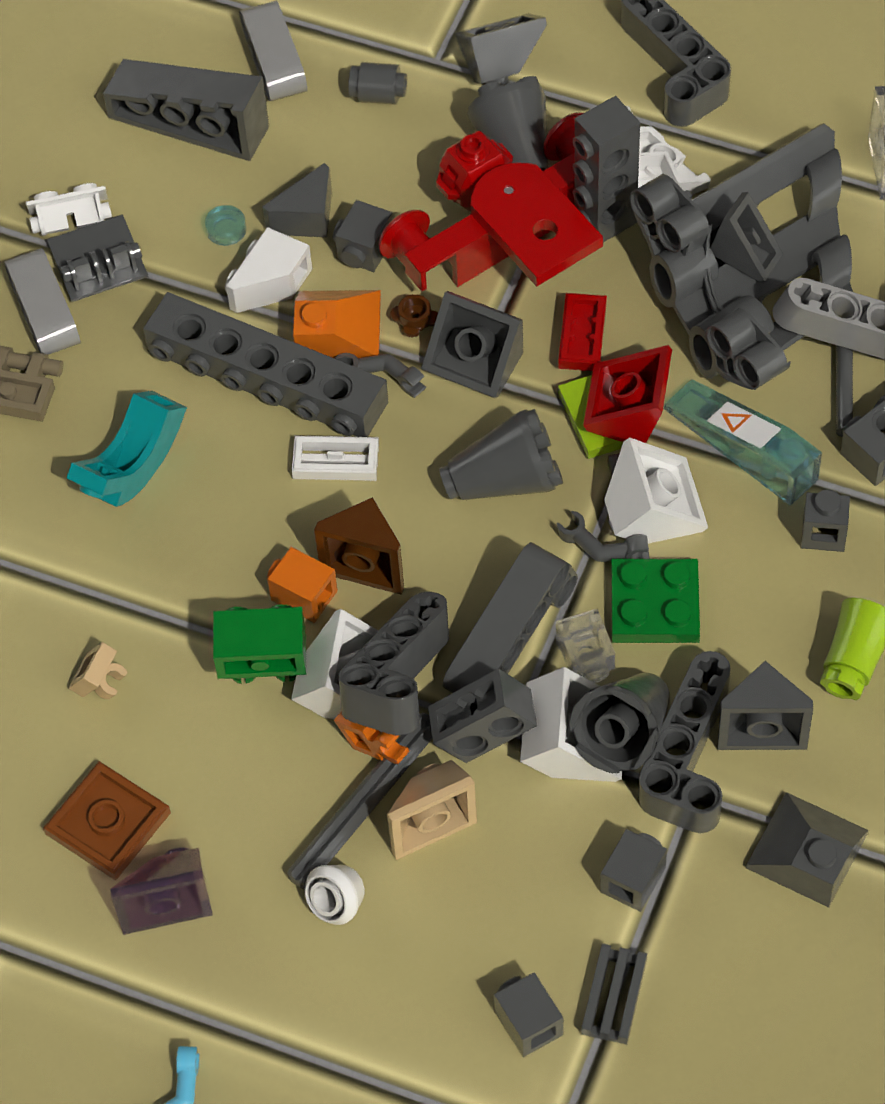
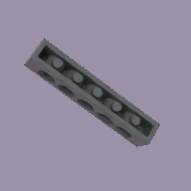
M170 292L166 293L143 328L148 352L157 359L180 364L187 367L195 375L209 376L219 380L232 390H243L256 395L269 405H280L295 411L300 417L308 421L317 420L332 426L337 432L345 436L368 437L389 403L386 379ZM335 397H343L341 399H332Z

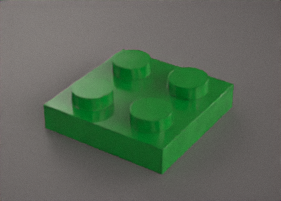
M612 559V643H700L698 559Z

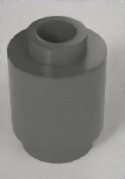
M362 62L360 66H351L349 74L350 97H358L359 102L397 104L399 96L405 97L407 73H401L400 65Z

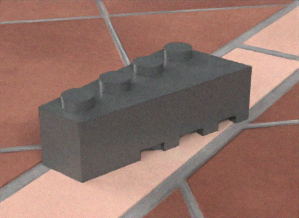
M123 59L103 93L107 115L110 119L247 161H251L269 128L262 76Z

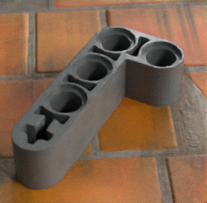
M621 0V27L671 76L666 82L664 94V117L670 124L678 127L689 126L728 100L731 79L730 63L665 0Z
M532 542L527 544L515 560L448 668L443 679V688L454 693L497 669L508 674L550 605L560 608L571 596L578 576L570 563Z
M436 592L415 594L340 670L338 675L341 711L345 719L392 735H406L418 728L420 725L418 687L414 678L449 640L447 599L443 595Z
M714 651L702 652L691 662L664 720L655 751L648 761L644 763L639 777L638 800L643 811L650 816L695 833H707L713 830L718 825L721 816L723 796L721 788L710 778L693 772L719 716L721 701L728 695L731 671L729 661L725 656ZM711 678L706 692L702 689V683H706ZM687 712H697L702 717L692 719L684 714ZM679 748L686 753L675 756L669 754L667 750ZM654 785H662L669 790L665 793H655L649 788ZM703 801L710 804L711 807L701 810L696 809L691 804Z

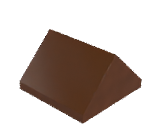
M373 497L317 522L314 532L318 560L335 569L336 578L402 595L404 578L400 543Z

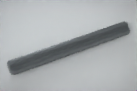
M425 712L420 713V725L412 733L401 735L397 739V743L409 749V753L399 764H394L386 758L382 761L380 760L288 869V878L295 885L305 889L309 873L318 866L328 865L433 739L429 714Z

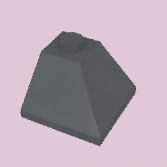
M528 13L455 33L473 80L481 84L499 82L501 85L509 83L508 76L519 74L546 28L547 22L543 16Z
M786 792L749 859L746 869L829 908L867 837L868 830Z

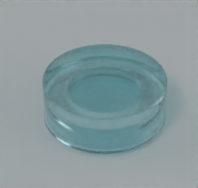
M230 205L218 206L212 209L206 216L207 236L217 245L229 246L236 244L246 234L245 216L237 207Z

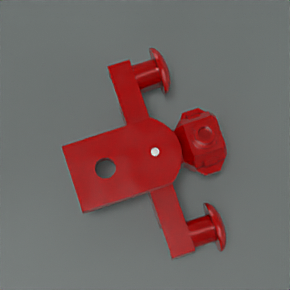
M576 112L563 117L548 132L544 141V154L551 161H561L544 171L536 164L513 163V155L504 145L490 139L480 130L465 136L462 140L446 148L439 164L436 187L448 200L459 203L461 207L471 212V214L429 238L426 234L430 225L429 215L422 210L403 212L387 224L380 236L379 251L382 256L386 258L397 257L405 266L407 276L423 292L427 289L426 272L446 260L452 265L453 283L457 287L507 257H510L537 287L603 247V236L576 208L573 196V189L575 188V174L573 171V164L575 163V148L573 145L575 118L582 115L583 112ZM550 231L556 234L555 237L549 240L539 239Z

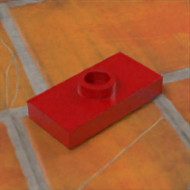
M566 293L558 369L593 371L594 364L601 362L607 296Z

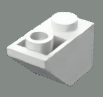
M267 227L259 240H254L250 244L246 258L238 270H232L226 280L225 291L227 292L230 310L239 313L292 299L312 271L310 245Z

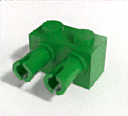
M280 604L265 609L231 607L224 611H213V659L217 678L233 679L238 684H242V678H245L247 684L256 677L276 676L277 679L285 682V676H289V680L294 681L296 675H306V627L303 608Z

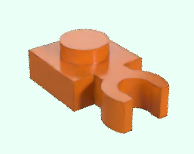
M342 711L334 719V722L352 748L381 761L386 758L394 764H399L409 753L407 747L396 742L399 735L388 734L351 722L344 718Z

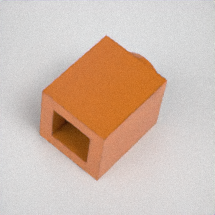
M290 547L282 559L278 558L273 562L267 574L271 601L279 605L285 604L292 607H302L304 618L313 623L317 621L338 591L335 569L293 547Z

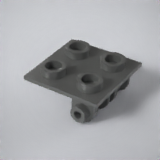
M123 214L47 239L71 302L148 277L141 259L142 253L139 244L134 242Z

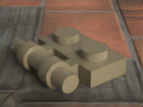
M0 346V414L43 422L55 390L53 379L46 378L45 376L60 377L63 371V361L49 359L48 354L34 352L32 355L16 353L11 347ZM11 368L26 371V373H18L9 370Z

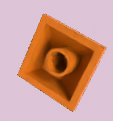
M381 290L299 291L294 306V343L334 359L342 353H351L357 358L379 355Z

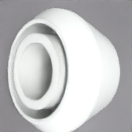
M346 865L318 866L309 873L305 883V897L309 908L319 919L333 925H342L353 919L365 894L361 877L354 869Z

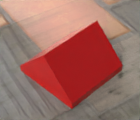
M669 345L594 364L583 423L586 431L620 442H624L629 437L644 443L648 441L663 412L672 349Z

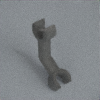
M342 353L335 357L339 361L369 373L386 371L398 380L402 389L413 398L426 389V386L419 382L425 376L413 366L408 368L391 354L357 358L354 354Z
M571 511L572 521L578 526L576 529L567 530L563 525L557 523L558 535L561 540L566 543H577L597 562L612 561V559H650L646 535H633L622 543L603 545L585 528L584 517L579 512Z

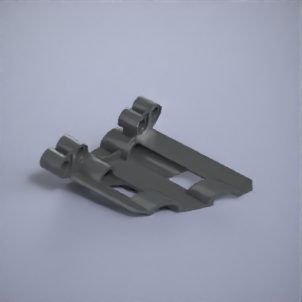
M825 123L816 126L692 199L693 195L688 190L683 191L671 177L664 175V173L635 189L630 194L632 211L652 255L649 269L653 289L664 306L674 308L689 335V346L694 363L700 373L707 379H712L720 374L724 379L750 390H756L790 367L791 361L787 363L784 350L803 338L804 335L788 331L776 322L773 323L770 313L762 304V301L768 295L817 265L819 266L821 283L853 292L850 284L852 273L851 245L846 234L840 236L837 211L842 183L841 159L838 150L835 149V131ZM808 176L810 182L808 214L773 235L783 255L765 282L754 280L714 256L710 249L723 219L742 192H749L756 207H758L762 201L802 177Z

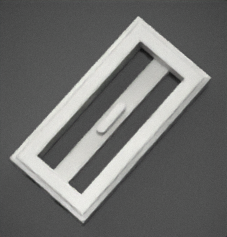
M295 436L292 477L293 479L377 481L378 437ZM303 451H328L327 454L302 453ZM343 452H369V455L343 454Z

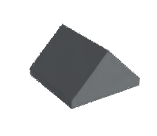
M446 291L421 369L497 398L523 355V320Z
M764 661L721 701L718 750H807L813 714V700L767 661Z

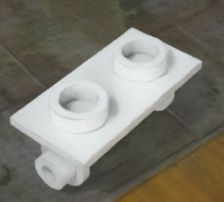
M87 183L74 187V192L58 195L56 191H47L35 195L34 200L26 201L29 214H37L36 217L30 218L33 234L41 232L42 236L69 230L67 215L74 214L77 228L86 227L104 221V219L112 218L109 202H100L108 199L105 186L97 187L95 183Z

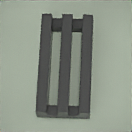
M601 945L581 1028V1035L628 1044L647 962V953L638 951V955L629 953V949L620 947V950L617 951L611 949V945ZM608 962H615L616 967L602 1026H593ZM626 965L634 966L620 1031L611 1030Z

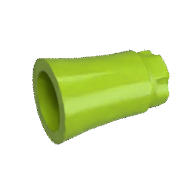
M847 598L842 601L837 628L823 665L824 672L820 680V684L825 687L828 693L841 699H860L864 686L869 684L875 667L885 650L884 606L862 598Z

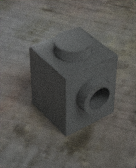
M356 200L346 218L340 219L337 222L333 232V241L336 242L338 260L343 261L352 268H363L375 272L383 258L379 251V239L384 228L393 219V212Z

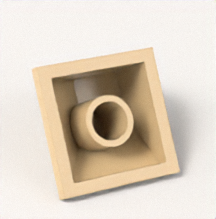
M449 760L441 765L431 764L421 769L415 777L409 780L388 812L391 848L395 859L398 860L477 823L475 783L471 776L453 760Z

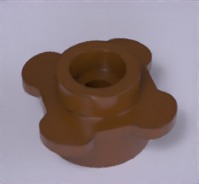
M416 294L404 297L399 305L391 310V319L401 324L407 337H417L420 331L426 327L434 326L438 316L437 311L431 310L428 299ZM418 315L419 317L412 318L411 316Z

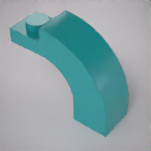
M154 391L133 393L124 421L111 444L103 453L95 458L72 462L67 479L79 484L81 492L99 498L115 507L127 503L146 486L164 461L177 436L187 407Z

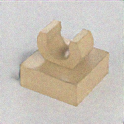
M103 642L86 654L68 689L81 697H85L93 690L101 698L110 699L114 697L117 690L107 684L106 675H111L114 679L121 680L127 674L126 669L122 665L111 663L117 651Z

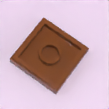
M99 761L43 829L45 835L116 881L171 814V811L167 804Z

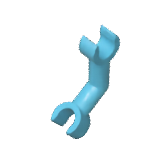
M178 1046L176 1096L164 1104H194L196 1076L198 1075L200 1053H197V1047Z

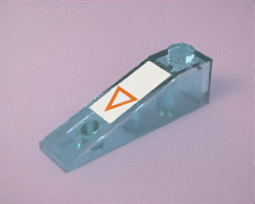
M693 379L664 404V410L790 506L819 479L822 457L820 450L789 427Z

